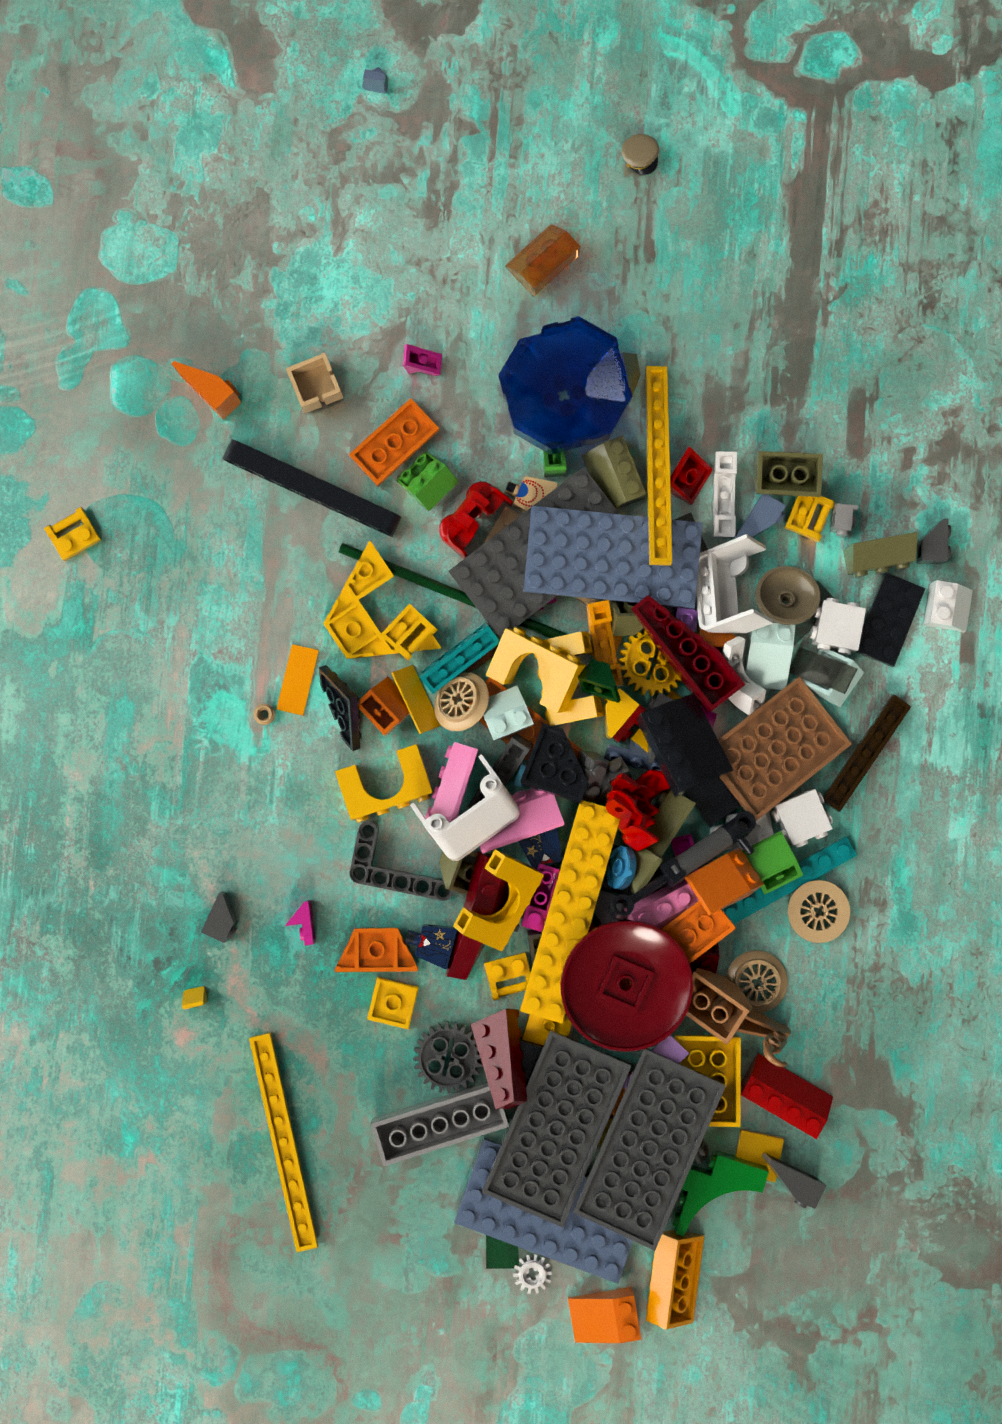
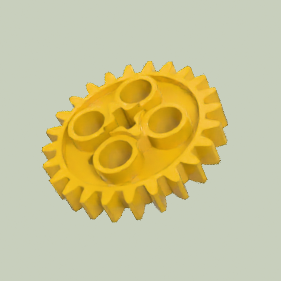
M645 629L643 630V635L638 632L635 634V637L630 636L628 638L630 643H623L626 650L619 651V654L624 656V658H620L618 662L624 665L620 668L621 671L626 673L622 676V679H629L627 686L635 685L634 692L640 688L642 696L649 691V696L652 697L655 691L657 695L659 692L663 694V690L668 694L671 692L670 687L674 689L678 687L675 681L681 682L682 680L669 663L662 658L659 649L654 658V663L657 664L651 668L650 679H646L651 667V662L648 660L653 658L656 645ZM642 644L650 647L649 654H645L641 650ZM636 664H640L644 667L643 674H639L636 672ZM657 670L664 674V680L661 681L656 678L655 672Z

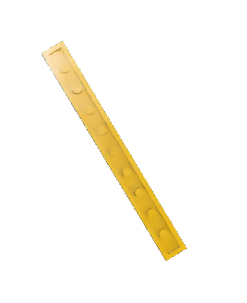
M646 366L649 565L671 566L672 531L668 374L666 366Z
M269 1032L249 1038L296 1253L318 1248L319 1244L272 1034Z

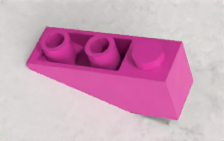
M539 863L537 870L544 874L532 896L530 904L525 909L521 926L542 932L560 869Z

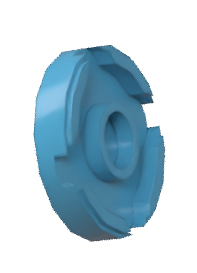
M618 846L610 854L609 859L611 861L610 865L607 864L606 879L610 887L623 890L631 884L635 876L636 856L631 848Z

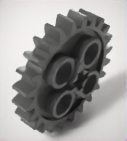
M446 1021L445 1027H442L438 1022L436 1030L430 1026V1034L422 1033L425 1040H417L421 1047L414 1048V1051L419 1053V1055L413 1057L414 1061H419L414 1066V1069H421L418 1077H426L424 1084H427L429 1081L432 1082L431 1089H434L436 1085L439 1086L440 1093L444 1087L447 1088L448 1093L451 1092V1087H454L457 1092H459V1085L467 1088L466 1081L468 1080L473 1083L474 1078L472 1074L479 1075L480 1072L476 1067H482V1063L477 1061V1059L481 1058L479 1053H477L478 1048L475 1045V1038H471L473 1031L470 1030L466 1033V1025L458 1029L457 1022L454 1023L453 1027H450L448 1021ZM453 1038L452 1058L449 1061L447 1074L443 1076L442 1072L446 1059L444 1056L447 1054L450 1039ZM437 1039H442L446 1042V1047L438 1049L434 1042ZM458 1044H464L467 1047V1051L464 1054L456 1052L455 1047ZM437 1060L440 1062L441 1068L433 1070L430 1068L429 1063ZM458 1065L462 1068V1073L454 1075L451 1073L450 1068Z

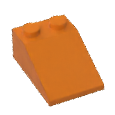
M176 361L171 363L178 374L223 420L241 404L238 398L239 392L228 379L224 382L217 375Z
M741 848L719 857L685 877L708 915L748 897L764 885Z
M632 1287L568 1297L575 1343H625L641 1340Z

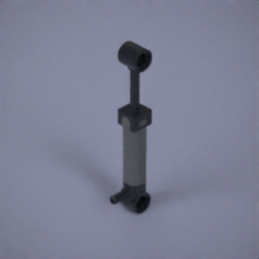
M747 811L738 813L733 819L689 849L661 865L657 871L660 876L630 897L625 894L617 895L609 906L611 917L617 921L626 920L632 913L635 903L665 883L670 889L683 881L686 876L736 842L740 844L747 855H751L755 850L745 837L756 826L754 815ZM739 821L745 822L747 828H742L739 825ZM616 904H624L627 911L620 912L616 908Z

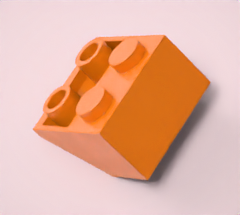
M386 677L371 688L359 700L358 708L384 736H387L410 715L397 685L389 677Z

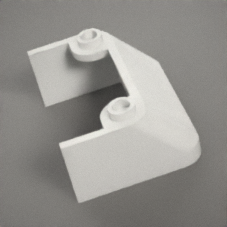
M745 534L700 553L696 597L698 623L701 629L712 633L745 634L773 624V619L755 609L741 613L738 612L736 577L747 571L749 556L766 550L764 544Z
M482 754L478 757L489 772V775L484 777L480 783V790L485 798L449 823L442 814H433L426 819L414 803L410 805L438 846L452 861H458L517 820L520 815L519 806Z

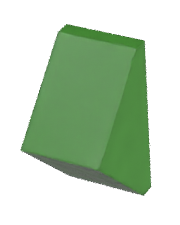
M564 443L543 444L544 477L565 476L566 459Z

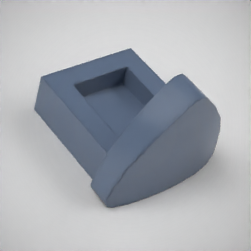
M379 67L372 71L365 69L362 88L373 92L387 93L386 74Z

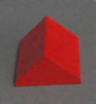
M691 447L687 448L670 476L671 494L689 505L693 504L713 471Z

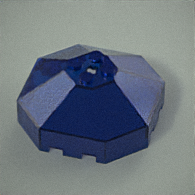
M580 316L570 318V321L562 323L555 322L543 325L540 334L519 339L498 375L513 433L550 455L609 440L633 397L627 381L623 359H621L617 337ZM568 391L567 396L569 399L559 400L560 395L558 392Z

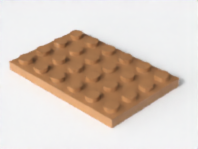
M799 676L718 739L733 768L732 772L721 776L720 779L744 810L753 814L757 821L852 745V743Z

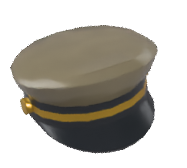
M636 134L626 139L621 151L626 166L642 175L655 171L658 165L657 156L659 153L657 141L646 134Z

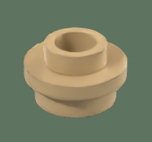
M260 704L255 708L254 719L257 723L268 725L273 722L275 710L272 706ZM266 710L268 717L264 719L261 713Z

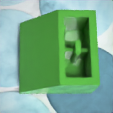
M426 451L407 470L403 471L396 480L428 511L459 482L445 464Z
M781 831L752 845L755 851L751 855H747L742 850L764 883L760 887L764 895L803 876L800 866Z

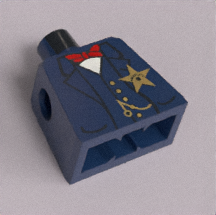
M557 828L518 841L531 866L536 870L539 863L555 867V863L562 861Z
M423 924L421 933L408 930L405 943L417 946L415 956L447 970L457 929L451 926Z

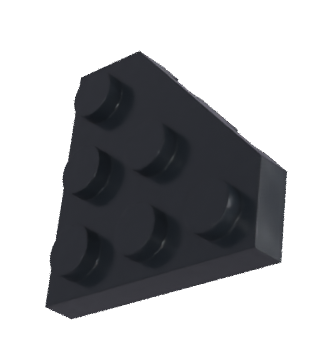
M327 665L319 667L320 686L323 693L326 692L331 702L328 705L334 720H338L342 730L340 732L342 740L352 751L360 749V739L362 738L359 730V722L361 721L358 713L359 698L356 693H353L348 688L345 682L339 679L336 672L332 671Z
M543 723L520 783L582 805L589 783L563 729Z

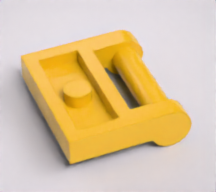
M796 496L784 528L805 536L812 541L820 542L822 529L835 502L823 496ZM817 504H820L822 509L812 531L808 529Z
M82 507L77 508L75 513L56 524L44 527L46 534L51 539L63 561L72 558L101 541ZM80 519L83 522L81 526L60 538L56 534Z
M409 603L380 635L409 661L419 646L431 634L434 635L438 629ZM422 623L426 628L405 649L401 644Z
M526 952L484 962L493 1001L499 1000V997L526 990L531 973ZM525 975V982L497 989L496 982Z

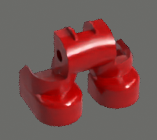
M480 481L474 483L469 487L466 499L453 514L447 515L442 519L439 525L442 541L465 559L468 555L464 549L475 537L474 535L479 528L475 518L477 516L481 518L482 513L487 517L490 514L493 515L503 502H506L511 507L513 501L499 488L487 482Z
M649 770L636 781L622 772L611 782L612 788L607 794L606 810L610 815L620 819L619 830L623 833L624 843L632 849L640 851L659 841L658 837L646 830V828L656 822L651 816L659 812V809L650 803L655 796L670 787L662 771Z

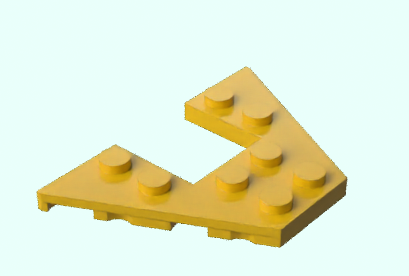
M371 541L367 543L365 550L323 623L346 659L399 653L380 635V630L360 602V599L395 577ZM421 623L401 645L406 649L426 627ZM431 634L416 651L440 649L442 647L434 635Z

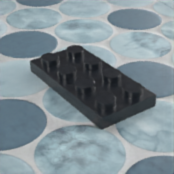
M887 572L884 573L864 622L859 649L856 653L894 667L926 588Z

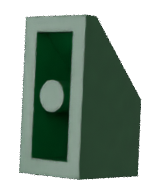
M591 659L578 676L582 691L619 703L621 699L610 665L603 661Z

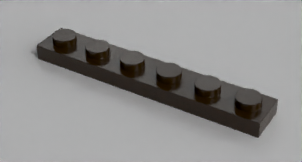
M891 695L823 795L824 803L837 812L842 810L912 706L896 695Z

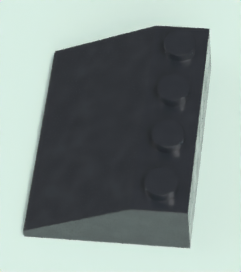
M694 693L658 705L641 713L636 719L674 797H678L733 771Z

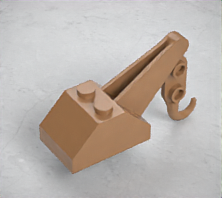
M697 968L692 974L693 993L686 1016L726 1045L731 1041L736 1032L765 1037L763 1040L764 1056L772 1064L785 1067L787 1062L778 1060L774 1055L779 1054L785 1047L791 1030L786 1025L752 1008L753 1006L740 987L723 975Z

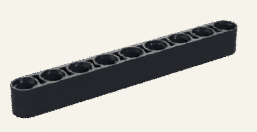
M231 439L222 458L232 465L390 537H393L402 518L392 511L239 441Z

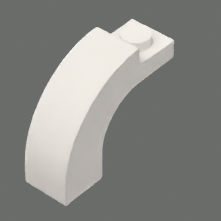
M737 636L724 644L722 655L745 685L728 699L738 709L750 715L764 704L766 690L755 684L747 676L742 662L745 639Z

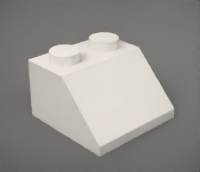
M939 580L930 583L923 625L966 632L973 590L957 583Z

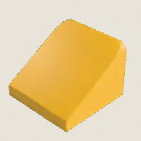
M201 986L185 990L182 999V1009L202 1006L207 1003L205 987Z

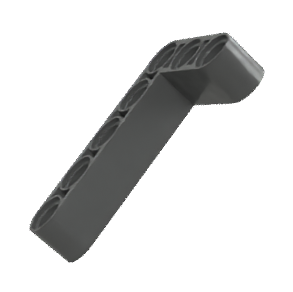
M372 821L364 822L359 826L349 876L353 882L446 901L452 897L454 891L451 890L447 896L439 894V886L445 885L442 879L372 865L379 827ZM366 825H371L374 828L372 837L364 835L363 829ZM366 846L369 848L370 855L367 858L359 855L360 847ZM357 867L365 870V877L363 879H358L355 876L354 872ZM377 872H384L387 879L385 883H378L376 881L375 875ZM397 877H406L408 881L407 886L404 888L399 887L396 883ZM424 880L428 883L429 889L426 892L418 890L417 883Z

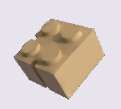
M326 353L286 368L305 414L321 408L322 402L328 405L343 399Z

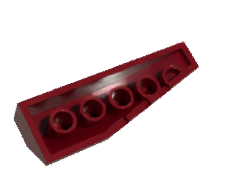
M649 595L631 608L666 661L689 691L695 694L698 702L707 713L713 711L745 685L718 649L703 640L704 638L689 629L685 623L675 618Z
M478 851L464 907L480 915L487 916L497 913L504 907L509 897V885L507 881L494 876L485 869L492 854H482V852ZM457 930L445 976L467 980L485 944L469 938Z

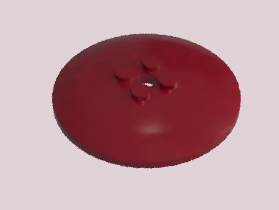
M623 920L603 924L588 932L575 944L563 966L560 991L565 1012L572 1025L582 1036L605 1049L630 1052L652 1047L666 1039L678 1028L686 1016L691 1003L693 977L685 953L669 934L646 922ZM623 978L631 980V985L628 988L624 989L619 986Z

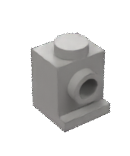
M835 504L832 509L830 532L836 533V536L848 537L849 532L855 527L856 516H853V513L858 510V505Z

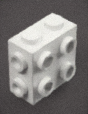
M826 598V600L819 603L818 609L814 613L816 623L810 631L812 644L817 645V649L830 651V648L838 649V653L851 655V652L858 651L866 608H861L858 603L847 602L846 605L839 603L838 599Z
M810 789L781 801L771 811L775 822L780 823L781 832L788 844L791 846L795 845L796 848L808 844L807 840L812 837L820 839L827 836V831L832 829L831 824L833 820L829 812H825L822 805L824 799L816 789Z

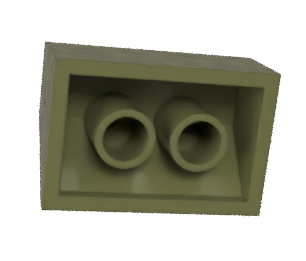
M623 435L603 442L582 455L588 473L616 509L645 498V489Z
M758 451L754 457L756 494L821 497L823 454Z
M917 532L851 544L843 550L848 575L855 574V577H862L868 575V571L875 570L876 574L889 571L888 568L896 567L897 570L909 568V564L916 561Z
M671 789L668 792L663 791L658 799L660 804L657 807L659 812L651 816L656 822L646 828V830L658 837L659 841L645 849L659 858L662 857L696 804L683 795L674 797Z

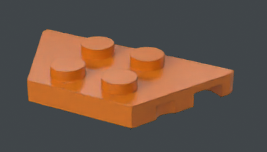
M398 927L355 928L335 967V972L418 971V966Z

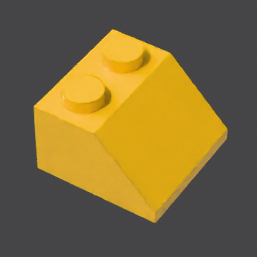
M620 688L618 689L621 699L619 703L607 699L603 700L606 703L603 706L605 714L603 717L605 737L608 740L616 734L639 706L636 701Z

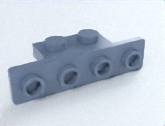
M631 738L628 749L613 745L607 746L604 758L612 761L621 756L625 764L633 768L661 771L656 759H654L652 765L649 764L648 753Z

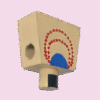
M524 476L521 485L509 481L505 493L516 497L513 507L524 513L556 489L558 483Z

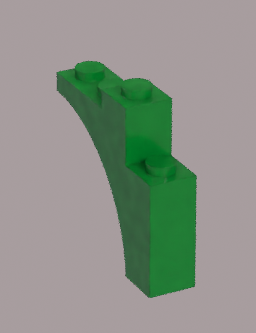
M718 1150L715 1156L711 1155L708 1165L711 1171L692 1165L682 1187V1190L686 1192L682 1191L679 1205H682L680 1213L676 1212L674 1216L673 1226H676L675 1233L684 1237L696 1213L708 1202L721 1195L735 1191L763 1193L769 1173L767 1166Z

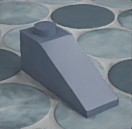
M762 494L734 539L745 534L754 538L771 528L775 522L779 524L785 515L783 510L786 505L770 495Z

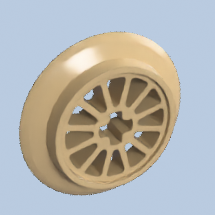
M460 673L439 689L434 703L436 719L441 726L450 731H463L475 725L482 718L489 701V692L484 680L473 673Z
M814 880L801 885L793 893L788 905V917L792 928L800 937L814 943H825L834 940L846 929L850 919V905L846 895L838 886L828 881ZM816 893H821L819 901H817ZM811 894L814 903L807 899V897ZM826 894L829 898L823 903L824 895ZM805 900L810 907L802 906L803 901ZM833 900L834 905L827 907L829 902ZM821 905L823 914L815 917L816 912L813 910ZM804 908L809 910V912L800 914V909ZM836 908V914L828 913L829 910ZM810 915V917L805 922H803L802 917ZM827 915L835 917L833 922L827 918ZM814 919L812 928H809L808 924ZM823 919L829 923V926L826 928L824 927ZM818 921L821 927L820 930H816Z
M755 950L739 955L730 964L726 974V978L738 987H740V982L748 983V985L740 989L744 991L750 988L746 997L753 1006L752 1008L761 1013L775 1008L783 1000L787 991L788 979L784 966L775 956L764 951ZM754 964H757L756 973L752 968ZM761 965H765L766 967L764 968L762 973H760ZM747 967H749L751 975L744 972ZM771 969L772 974L765 976L767 971ZM742 973L748 977L747 980L740 979ZM760 977L762 985H757L754 988L755 984L752 983V980ZM775 977L774 983L766 982L768 979ZM766 985L775 986L774 990H769L766 988ZM763 989L771 993L767 998L763 992ZM760 991L763 1000L757 1001L758 992ZM754 992V1000H750L749 997Z

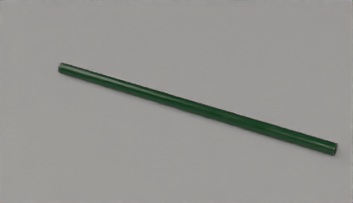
M344 543L341 544L339 553L355 560H359L363 551ZM384 560L393 575L476 608L463 591ZM530 618L519 625L549 638L567 635L565 632Z

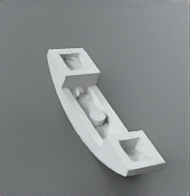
M715 452L713 474L714 537H735L737 452Z

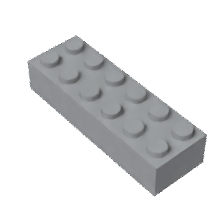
M488 1082L375 1117L370 1125L382 1164L387 1166L509 1127V1119L505 1109L495 1108Z

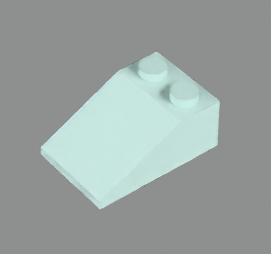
M773 623L748 632L744 670L747 676L758 686L774 690H782L787 686L794 647L795 625Z

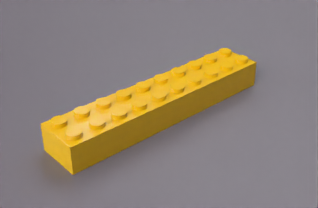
M584 800L582 805H578L521 1004V1012L563 1023L565 1009L560 991L563 966L572 948L589 931L620 819L610 815L605 806Z

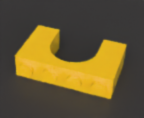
M516 626L514 629L505 628L486 676L501 684H512L523 659L535 653L546 661L550 672L549 682L539 704L556 713L566 712L579 683L578 676L586 665L580 662L581 659L572 654L567 656L561 653V648L554 645L549 647L543 644V639L537 636L530 637L526 635V631Z
M585 631L545 639L543 643L549 647L554 645L561 648V653L567 656L569 654L579 656L593 653L589 632ZM534 653L538 661L539 668L537 673L542 682L543 689L541 695L543 696L549 682V667L541 656ZM595 695L578 699L572 698L566 712L556 713L547 707L545 712L546 719L551 726L605 716L602 699Z
M417 744L396 751L403 770L404 781L400 791L389 799H377L367 792L357 765L335 771L351 820L356 819L357 823L368 820V815L375 812L377 816L389 813L390 807L397 805V808L401 809L409 806V801L417 799L418 802L430 799L429 794L433 793V789Z
M495 849L485 869L494 876L508 882L509 897L506 904L497 913L487 916L480 915L463 907L453 927L461 934L502 952L509 942L515 927L519 924L526 907L530 904L531 898L537 887H539L544 874L534 867Z

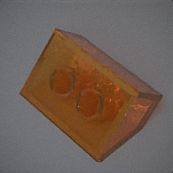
M550 224L505 267L534 297L580 255L581 246L567 231Z

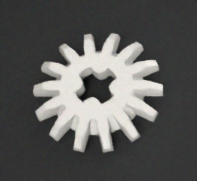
M529 1254L526 1255L527 1262L520 1258L519 1262L522 1266H514V1269L519 1270V1272L513 1274V1277H519L515 1284L522 1283L521 1291L527 1287V1294H531V1289H535L536 1294L539 1293L538 1287L540 1286L545 1290L546 1287L543 1283H550L551 1281L546 1277L547 1275H552V1271L546 1270V1268L550 1267V1264H542L545 1260L544 1257L537 1261V1254L534 1255L533 1260H530ZM530 1268H533L534 1271H538V1274L535 1275V1279H531L530 1276H526V1274L529 1273Z

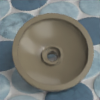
M781 566L769 570L760 578L755 591V599L760 611L773 619L774 622L784 625H795L805 622L814 615L820 603V590L814 578L804 570L791 566Z

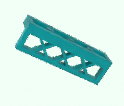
M484 623L417 675L430 692L434 694L497 646L500 641L490 627Z

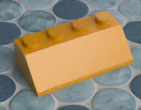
M675 1230L663 1231L652 1263L653 1269L649 1286L650 1292L646 1321L666 1330L694 1322L705 1235L686 1232L683 1237L676 1234Z

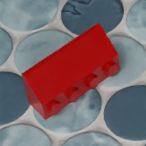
M758 1052L741 1081V1096L817 1140L828 1120L833 1100L832 1095L784 1067L772 1064L765 1056Z

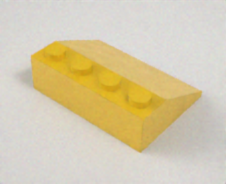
M675 1035V1040L689 1052L680 1064L726 1085L709 1126L741 1127V1037L734 1035L726 1045L714 1035Z

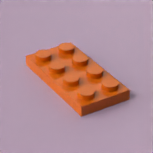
M410 398L349 454V457L379 487L440 429Z

